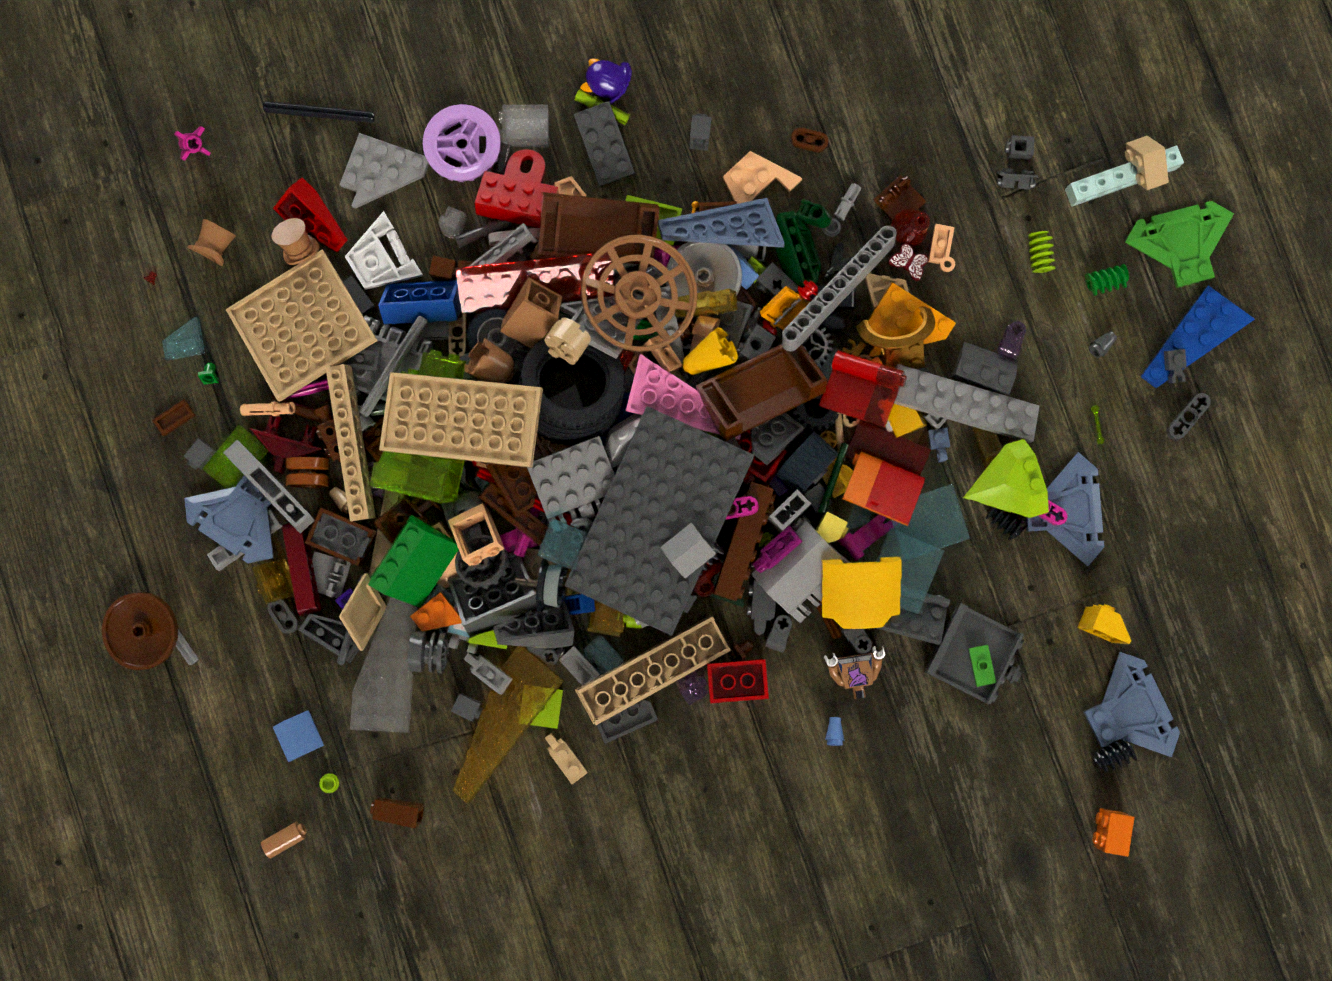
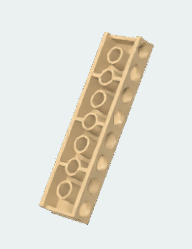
M709 615L575 689L592 723L598 725L731 651L714 621V617Z

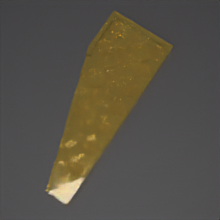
M518 646L501 667V670L513 678L502 695L498 694L493 689L489 692L488 702L477 724L472 738V745L466 754L465 764L460 770L453 789L466 803H470L564 681L534 654L530 653L525 646Z

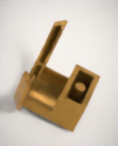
M919 307V312L923 319L921 326L916 331L904 336L888 337L880 335L872 330L868 320H863L856 326L860 337L866 343L880 348L881 362L888 370L887 376L894 375L897 364L913 369L925 367L923 340L933 332L935 327V317L930 308Z

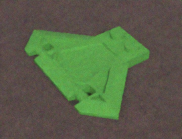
M1213 201L1205 203V209L1200 210L1199 205L1152 216L1151 223L1147 224L1144 219H1140L1135 223L1125 243L1169 267L1176 288L1206 281L1215 277L1210 256L1234 213ZM1208 216L1209 220L1204 221L1203 217ZM1154 230V234L1150 235L1149 231Z

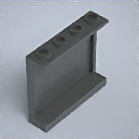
M957 603L943 632L940 645L936 646L924 672L987 704H991L998 697L999 692L997 690L999 685L1003 684L1007 678L1005 673L1008 667H1011L1016 659L1014 656L1016 650H1019L1024 643V639H1022L1024 634L1018 633L968 608V606L962 603ZM988 645L996 683L976 687L968 648Z

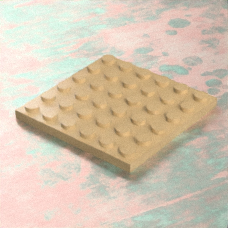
M323 249L313 257L299 263L226 309L279 402L324 375L326 367L340 365L378 341Z

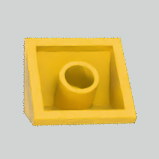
M888 400L880 403L896 438L927 425L921 411L888 402Z

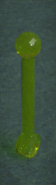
M1093 405L1091 411L1095 416L1098 434L1097 443L1103 444L1104 438L1101 434L1098 416L1099 406Z

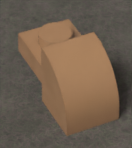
M703 314L697 318L692 331L694 335L689 352L714 329L719 327L721 319Z

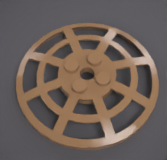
M628 235L608 242L591 258L582 278L581 298L585 314L597 333L617 347L642 352L660 349L681 336L694 316L697 304V287L689 264L675 248L651 236ZM626 243L645 244L642 255H628L621 258L618 257L614 247ZM652 246L668 253L678 263V266L668 271L664 265L651 258ZM607 252L612 263L605 269L600 281L590 278L589 275L593 266ZM640 261L639 270L627 273L623 263ZM648 264L656 267L663 275L655 280L646 273ZM615 268L621 277L616 286L605 283L608 275ZM682 272L689 286V303L678 301L677 287L673 279ZM666 282L669 283L671 289V300L661 298L660 286ZM587 285L598 289V303L602 312L594 317L587 303ZM639 290L643 295L642 299H635L633 291ZM603 291L614 294L616 304L608 309L604 303ZM659 305L669 307L667 315L661 322L653 314ZM676 309L686 310L687 314L683 323L670 336L663 327L671 320ZM621 311L624 315L628 316L627 327L613 319L612 315ZM647 318L653 327L637 330L635 329L636 319ZM607 319L615 328L626 333L624 343L608 336L598 326V323ZM657 332L663 340L649 346L632 345L634 335H647Z

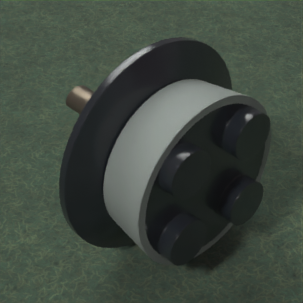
M544 557L540 565L538 580L515 577L514 582L520 583V586L537 587V611L541 612L545 604L559 608L563 604V598H566L567 587L564 586V583L568 577V568H565L564 565H549L548 557Z

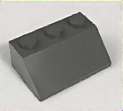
M963 342L951 378L1007 396L1011 392L1016 377L1018 361Z

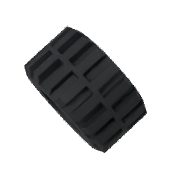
M824 393L809 401L817 402L820 405ZM805 403L788 412V415L805 427L803 434L809 432V435L814 432L819 435L827 431L839 416L838 412L822 407L823 417L819 419L812 418L805 411Z

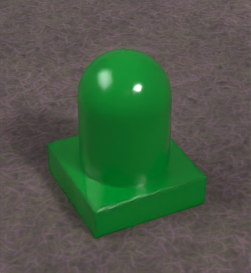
M213 363L205 364L204 370L198 372V377L204 385L219 382L215 374L216 366Z

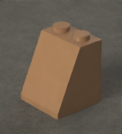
M528 278L503 318L500 331L523 345L533 348L538 341L544 338L558 320L562 296L535 280Z

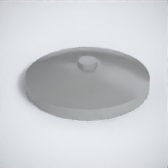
M687 242L680 246L677 251L689 264L696 282L697 304L694 314H713L731 304L738 295L742 284V269L734 251L726 244ZM672 257L667 265L668 271L678 266V263ZM682 272L673 279L677 287L678 301L689 303V286Z

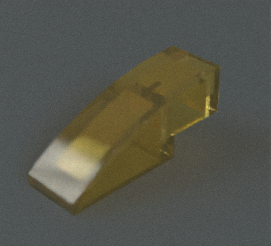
M730 288L715 292L704 291L697 293L694 316L738 310L736 291ZM690 295L678 297V301L689 303ZM675 310V317H686V310Z
M972 426L984 469H986L1001 451L1002 446L996 433Z

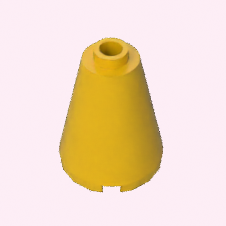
M722 328L714 329L684 357L682 366L686 373L695 375L736 362L738 354L732 341L728 342L726 339L728 334Z

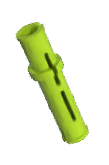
M581 89L578 90L574 99L589 108L605 103L598 96L587 94ZM611 105L616 121L626 125L630 114Z

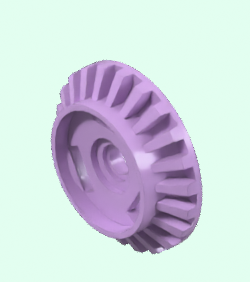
M453 105L439 111L429 121L423 135V150L428 163L440 176L450 181L464 182L468 180L474 181L478 177L481 178L484 171L492 169V166L498 160L501 150V138L495 122L486 112L471 105ZM458 124L462 125L450 134H444L451 127ZM479 136H486L485 153H480ZM460 139L467 141L465 148L457 147V142ZM448 156L460 162L462 166L455 167L444 160Z

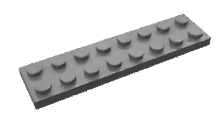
M900 364L895 366L888 402L1014 439H1025L1028 443L1034 441L1039 405Z

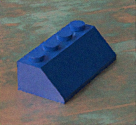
M460 280L386 285L378 305L383 323L393 325L399 323L413 324L418 316L424 317L429 323L458 320L461 311Z

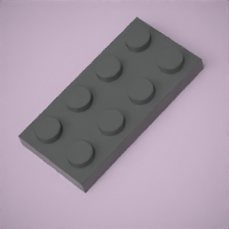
M608 101L575 113L574 117L599 186L601 187L634 175L635 172L610 102Z

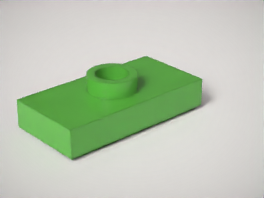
M988 645L968 648L976 687L996 683Z

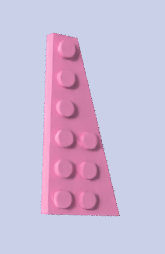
M640 354L626 411L643 415L646 406L696 429L720 435L698 391ZM741 434L736 436L735 438L740 440Z

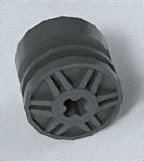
M412 631L408 647L409 671L423 672L426 664H428L430 673H434L436 668L437 673L443 674L449 656L447 633H440L438 640L437 633L433 632L430 641H428L426 632Z

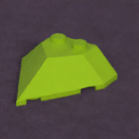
M1025 439L1004 445L998 455L975 481L974 485L963 496L964 499L977 501L981 504L1010 513L1013 512L1027 518L1049 512L1048 491L1036 455Z

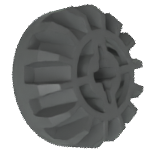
M477 535L468 539L466 544L469 552L472 553L494 541L492 536ZM504 548L496 556L487 557L481 563L469 566L463 561L458 550L455 559L456 571L459 577L472 587L487 589L491 584L497 585L499 583L498 579L501 576L505 577V569L509 566V561L507 560L508 551ZM498 561V568L496 572L493 573L492 571L495 567V563ZM481 573H490L491 576L487 578H482L478 575Z

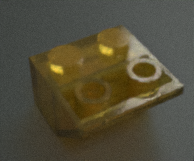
M594 600L595 611L590 612L588 631L620 637V633L624 630V621H622L624 613Z

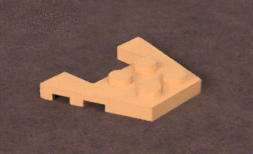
M751 151L723 176L730 195L734 201H737V204L752 201L775 179L789 192L802 181L800 176Z

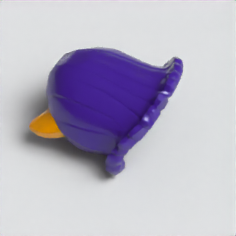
M589 59V67L586 72L587 82L583 83L580 89L584 92H594L600 97L609 98L610 104H613L625 94L632 76L631 65L628 62H622L619 66L608 60Z

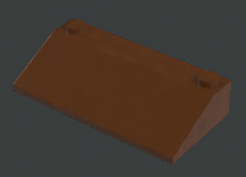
M543 192L538 254L591 259L601 247L619 237L645 235L656 238L660 208L658 204ZM626 243L618 245L614 249L619 258L628 255H642L645 244ZM652 246L650 257L653 259L655 246ZM607 252L598 259L612 262ZM630 261L626 263L640 264V261Z
M781 344L696 385V388L716 429L726 442L825 393L828 380L802 344L795 351H787Z

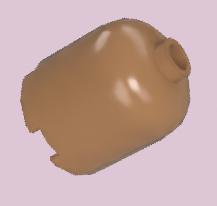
M483 339V343L477 342L468 355L471 358L469 364L464 366L466 373L483 382L504 384L507 381L509 382L514 375L513 358L487 339Z

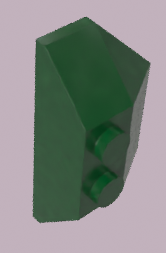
M794 211L777 214L776 222L784 240V247H775L783 272L800 286H805V280L808 282L813 281L815 284L818 283L821 262L809 228L797 217Z

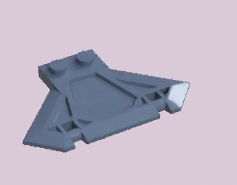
M1078 452L1047 487L1048 500L1066 511L1067 521L1062 525H1053L1041 517L1035 516L1032 518L1025 517V522L1028 525L1026 532L1048 531L1086 566H1089L1104 548V541H1098L1097 534L1103 533L1099 483L1093 484V476H1098V469ZM1082 477H1085V484H1082ZM1049 511L1046 516L1048 514L1054 515L1056 517L1055 521L1061 520L1060 512L1055 514ZM1086 534H1090V541H1087Z
M245 475L236 487L185 498L187 523L192 526L197 522L201 524L198 529L200 532L236 556L240 552L244 553L243 561L249 564L274 558L268 507L271 503ZM205 512L208 514L206 518L203 517ZM249 542L252 543L250 548L246 546Z
M1119 652L1102 703L1083 711L1100 747L1107 746L1119 739H1125L1127 742L1172 757L1180 731L1177 726L1171 728L1169 724L1173 717L1152 674L1145 675L1143 671L1144 668L1148 667L1145 660ZM1136 673L1138 679L1134 680L1132 674ZM1162 726L1164 732L1160 733L1158 727Z

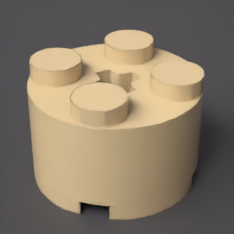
M561 318L551 328L544 341L549 347L548 352L555 358L561 357L569 364L574 365L590 344L591 337L586 330L583 333L579 329L581 325L568 318Z

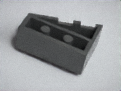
M309 614L298 629L302 634L339 656L347 631L342 622ZM353 639L345 660L348 663L352 662L359 651Z

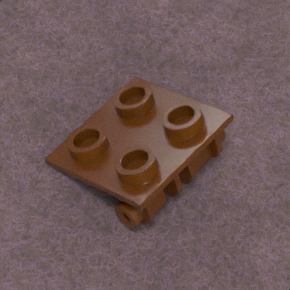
M902 175L897 177L873 199L898 227L926 203L924 198L909 184L911 180L907 176L904 178Z

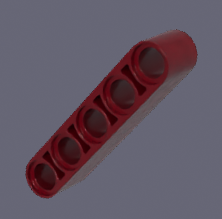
M290 523L283 524L282 530L297 612L300 616L320 612L321 605L314 567H311L313 565L310 545L305 543L308 537L307 528L299 533Z

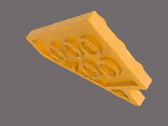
M892 282L868 319L870 327L876 333L888 337H899L908 335L921 326L923 319L920 315L919 307L930 308L935 317V327L933 332L923 340V345L946 339L956 322ZM873 346L868 355L870 357L881 355V350Z

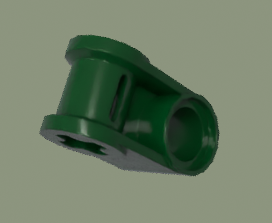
M805 199L801 200V206L796 214L804 224L819 228H826L830 225L832 217L822 205Z

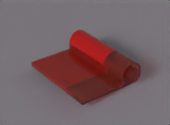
M838 350L833 358L832 373L819 406L885 428L900 387H904L907 376L904 375L905 371Z

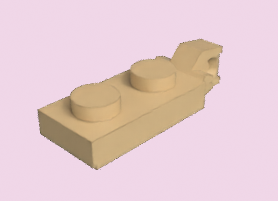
M552 733L545 737L550 745L547 748L550 752L549 754L571 784H574L588 773L566 741H563L562 738L557 740Z

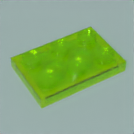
M241 425L235 428L203 467L207 474L226 489L236 487L244 476L223 453L227 448L238 440L259 462L268 452L262 442Z

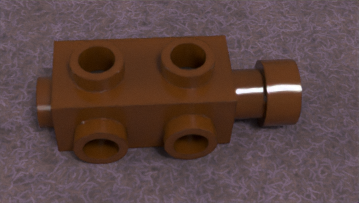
M328 404L313 410L316 417H319L321 421L317 425L316 433L319 439L325 442L326 447H324L327 457H331L333 461L338 459L341 462L339 452H336L334 449L338 445L334 418L331 417L329 413L331 410ZM327 428H332L334 433L328 434Z

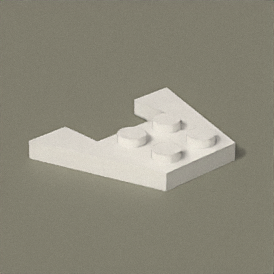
M384 211L345 255L346 260L365 290L423 276L413 259L396 268L381 244L379 238L394 229Z

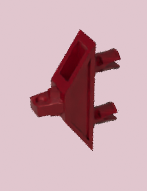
M269 415L266 429L263 432L250 428L266 449L274 455L272 460L275 461L273 471L277 473H284L286 458L310 457L325 452L324 449L314 447L315 445H313L316 430L318 429L316 427H313L311 430V426L306 425L303 439L300 442L278 436L277 430L282 419L278 416L275 419V416Z

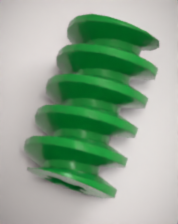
M1121 264L1120 267L1116 265L1113 269L1109 267L1106 270L1093 271L1091 275L1089 273L1085 274L1086 286L1094 296L1097 295L1098 289L1101 294H1104L1105 288L1108 292H1111L1112 286H1114L1115 290H1119V284H1121L1122 288H1126L1129 280V273L1125 264Z

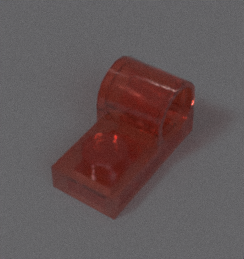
M713 558L714 564H708L709 568L702 570L703 574L699 576L693 589L698 595L707 597L714 592L715 586L711 577L716 575L723 567L720 559L716 560Z

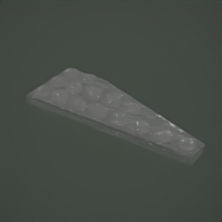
M390 597L352 692L350 730L409 732L413 672L408 669V647L411 633L416 631V623L410 616L417 611V606Z

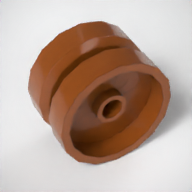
M318 457L286 458V469L298 473L288 474L285 486L302 489L329 486V476L317 473L325 472L329 469V459Z

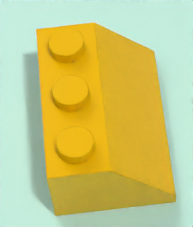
M1099 604L1098 606L1093 605L1085 608L1077 628L1111 643L1130 644L1131 642L1123 619L1119 613L1114 612V607Z

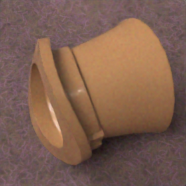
M299 218L284 220L272 232L273 242L283 249L284 260L289 265L304 262L319 251V243L315 238L307 235L305 224Z
M203 219L198 241L194 245H188L187 248L223 266V252L236 235L209 220Z

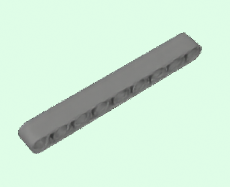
M882 227L783 330L782 347L785 350L795 351L893 249L897 233L894 227Z

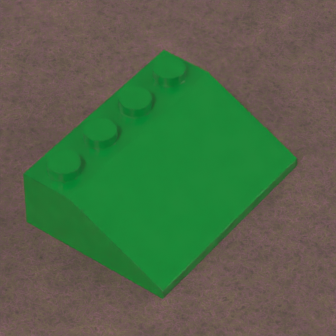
M411 515L373 572L368 585L384 595L421 608L458 552L457 543Z

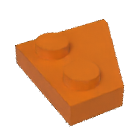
M442 592L410 616L421 631L462 623L459 613Z

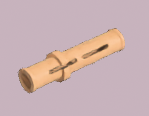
M279 401L261 404H242L240 407L242 416H280V414H293L296 410L293 402L280 403Z

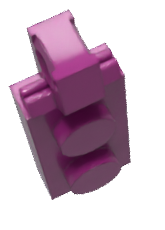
M788 526L760 550V558L752 565L760 573L767 568L771 569L803 541L795 530Z

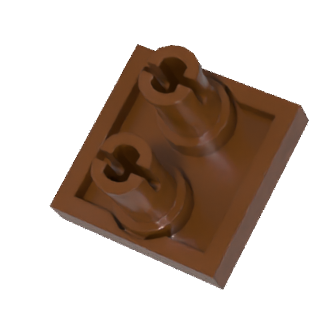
M402 498L373 523L392 545L409 517L413 515L417 518L419 515Z

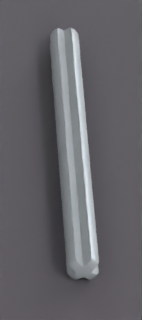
M422 316L417 317L360 408L359 412L366 417L370 415L389 384L390 372H397L427 324V319Z

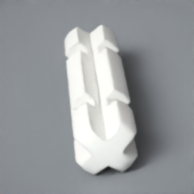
M395 230L386 234L387 238L391 242L390 244L402 266L410 261V259L406 255L401 240L398 239L397 232Z

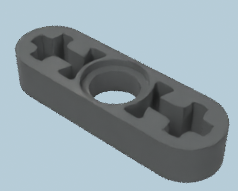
M1199 393L1194 395L1170 423L1166 430L1170 439L1178 440L1183 438L1208 409L1211 400L1207 394ZM1202 398V403L1204 405H1201L1197 407V409H1194L1193 407H1195L1199 402L1197 399ZM1186 411H1189L1193 414V420L1191 422H1188L1184 419V413ZM1180 424H1183L1184 426H1182L1179 429L1180 434L1174 435L1173 433L1175 430L1173 428L1179 427Z

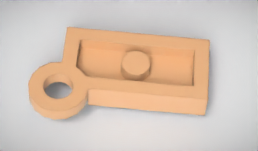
M935 224L928 262L940 263L941 270L950 272L955 267L954 259L949 257L954 227ZM945 261H949L951 263V266L949 268L944 266Z

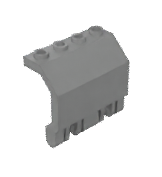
M805 515L797 518L792 523V528L801 538L802 543L771 569L767 568L762 573L758 572L752 565L759 559L758 557L751 562L749 567L751 575L763 590L799 623L807 617L806 615L809 616L811 614L810 608L803 603L806 599H809L816 607L821 604L819 601L822 602L821 560L841 559L843 563H850L820 536Z

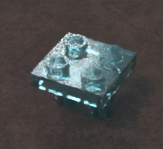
M552 518L537 556L570 570H575L578 562L577 557L588 533Z

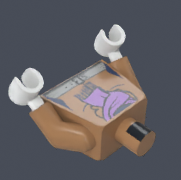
M873 646V654L865 653L837 658L835 653H832V659H828L825 655L824 659L830 676L839 686H843L844 689L853 688L854 699L865 698L864 686L873 684L882 667V659L885 656L883 646L879 652H876V647Z

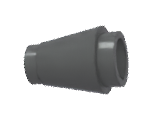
M1109 331L1092 341L1089 346L1090 353L1096 358L1105 356L1117 340V336L1112 331Z

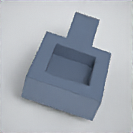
M948 429L928 430L930 450L936 449L938 462H945L948 460L945 448L950 447Z

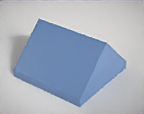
M309 710L273 727L288 762L324 746Z

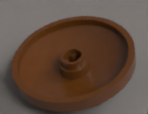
M136 592L118 598L108 608L102 623V638L106 650L117 663L132 670H146L162 664L172 654L178 639V624L172 609L164 600L150 593Z

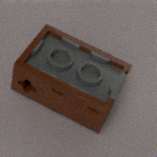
M320 508L305 543L363 567L377 531L355 521H350V519L327 509Z

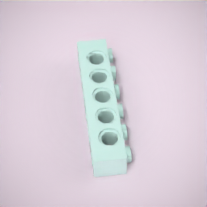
M1178 146L1165 150L1167 171L1177 170L1184 163ZM1129 162L1070 183L1065 191L1071 207L1137 184V167Z

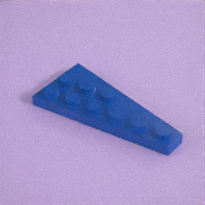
M1208 285L1140 377L1153 387H1159L1168 380L1170 370H1165L1164 351L1185 349L1186 365L1189 366L1255 319Z

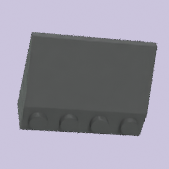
M514 552L509 553L507 557L509 566L505 569L506 575L498 579L499 583L497 585L491 584L487 589L483 587L477 589L464 582L459 575L448 580L462 625L470 637L536 609L535 587L520 586V583L514 582L515 577L531 579L523 558L515 555ZM498 561L495 563V567L492 571L493 573H495L498 568ZM481 573L478 576L482 578H487L491 575L490 573Z

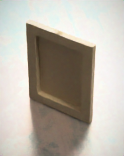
M364 573L339 615L340 620L360 651L364 650L387 609L378 590L368 585L370 580L368 573Z

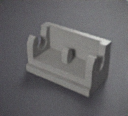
M573 646L559 660L581 685L600 675L598 670L576 646Z

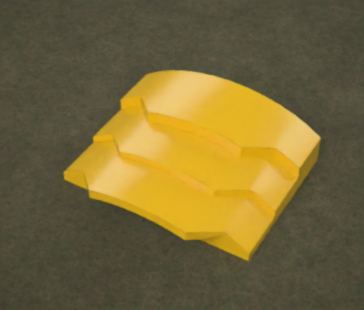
M880 557V562L843 563L841 559L821 560L822 617L834 619L843 629L883 627L891 616L900 614L901 558Z

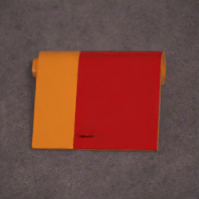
M862 451L859 454L855 453L851 463L854 465V470L843 499L908 526L925 478Z

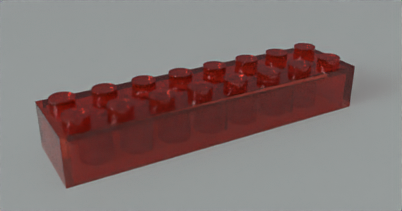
M607 252L593 266L589 275L590 278L600 281L603 272L612 263ZM595 253L457 268L456 279L462 313L495 308H510L528 278L561 295V302L582 300V278L588 263ZM612 270L605 283L615 286L614 272ZM587 285V299L598 298V289ZM603 291V297L614 296L613 293Z

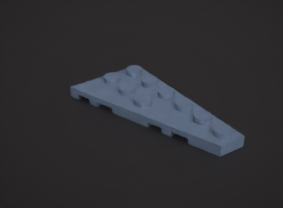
M767 198L658 220V229L662 240L784 247V240Z

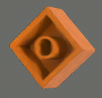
M1100 808V812L1096 814L1097 831L1094 832L1092 839L1094 847L1105 853L1128 857L1134 817L1124 812Z

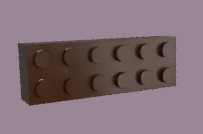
M754 482L750 483L746 496L754 497L759 503V509L753 515L738 518L713 593L714 595L732 601L742 598L745 590L742 584L744 580L747 581L751 569L748 566L755 559L757 550L754 547L756 543L759 544L763 531H760L762 525L767 523L770 513L766 511L768 506L771 507L776 496L772 494L774 489ZM748 501V504L742 506V508H748L750 511L755 504Z

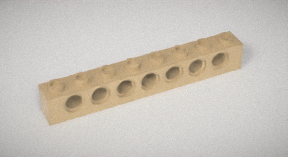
M342 364L326 367L350 521L376 518L352 366Z

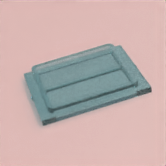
M953 484L920 494L908 526L891 520L904 560L970 539Z
M890 528L876 562H880V557L901 558L900 607L918 615L944 551Z

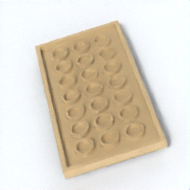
M390 372L379 450L532 468L543 388Z

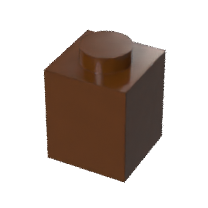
M433 255L429 270L431 278L443 281L458 278L460 270L455 260Z

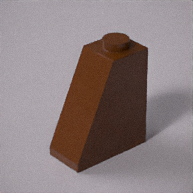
M379 797L375 799V802H372L370 814H373V820L417 828L422 823L425 804Z

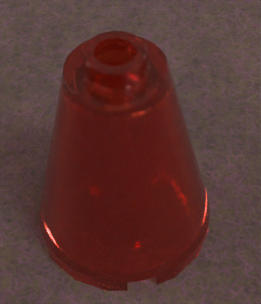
M909 208L896 214L891 224L897 232L896 240L901 245L916 246L920 244L928 234L930 218L925 212Z

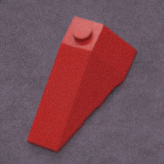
M303 177L288 188L273 208L284 220L290 218L303 220L307 234L314 235L319 242L336 252L348 241L317 191Z

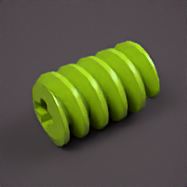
M1039 231L1028 235V239L1032 240L1029 242V247H1032L1029 253L1033 255L1030 257V261L1034 262L1030 266L1034 270L1032 273H1044L1056 269L1055 266H1050V263L1054 262L1055 259L1049 258L1050 255L1054 254V251H1048V249L1053 247L1054 244L1048 243L1049 240L1053 239L1052 236H1047L1048 231Z

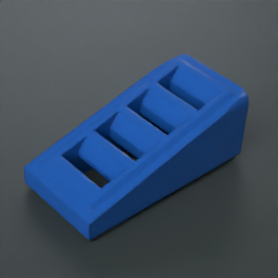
M583 594L568 595L566 598H563L569 615L595 611L594 599Z

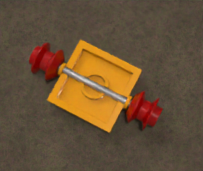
M805 280L804 287L798 286V293L785 286L760 311L761 316L766 319L763 321L764 326L762 328L773 335H777L776 327L784 330L812 301L811 295L818 294L817 285L813 281L808 282Z

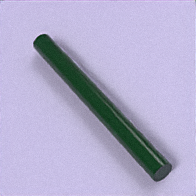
M847 443L841 444L818 510L820 514L825 515L849 447Z

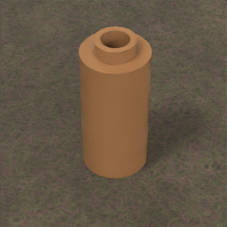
M294 822L261 841L262 849L266 856L271 859L304 840L307 830L302 823Z

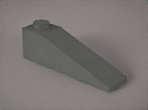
M563 601L559 608L545 604L541 612L537 610L534 612L528 611L525 613V616L518 619L512 618L493 627L497 645L541 648L572 646L575 632L565 601Z

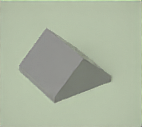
M692 522L660 547L671 564L684 578H687L716 554Z

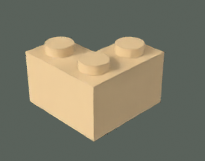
M1149 136L1126 143L1125 157L1128 162L1137 167L1136 181L1138 185H1141L1146 190H1150L1169 183L1164 146Z

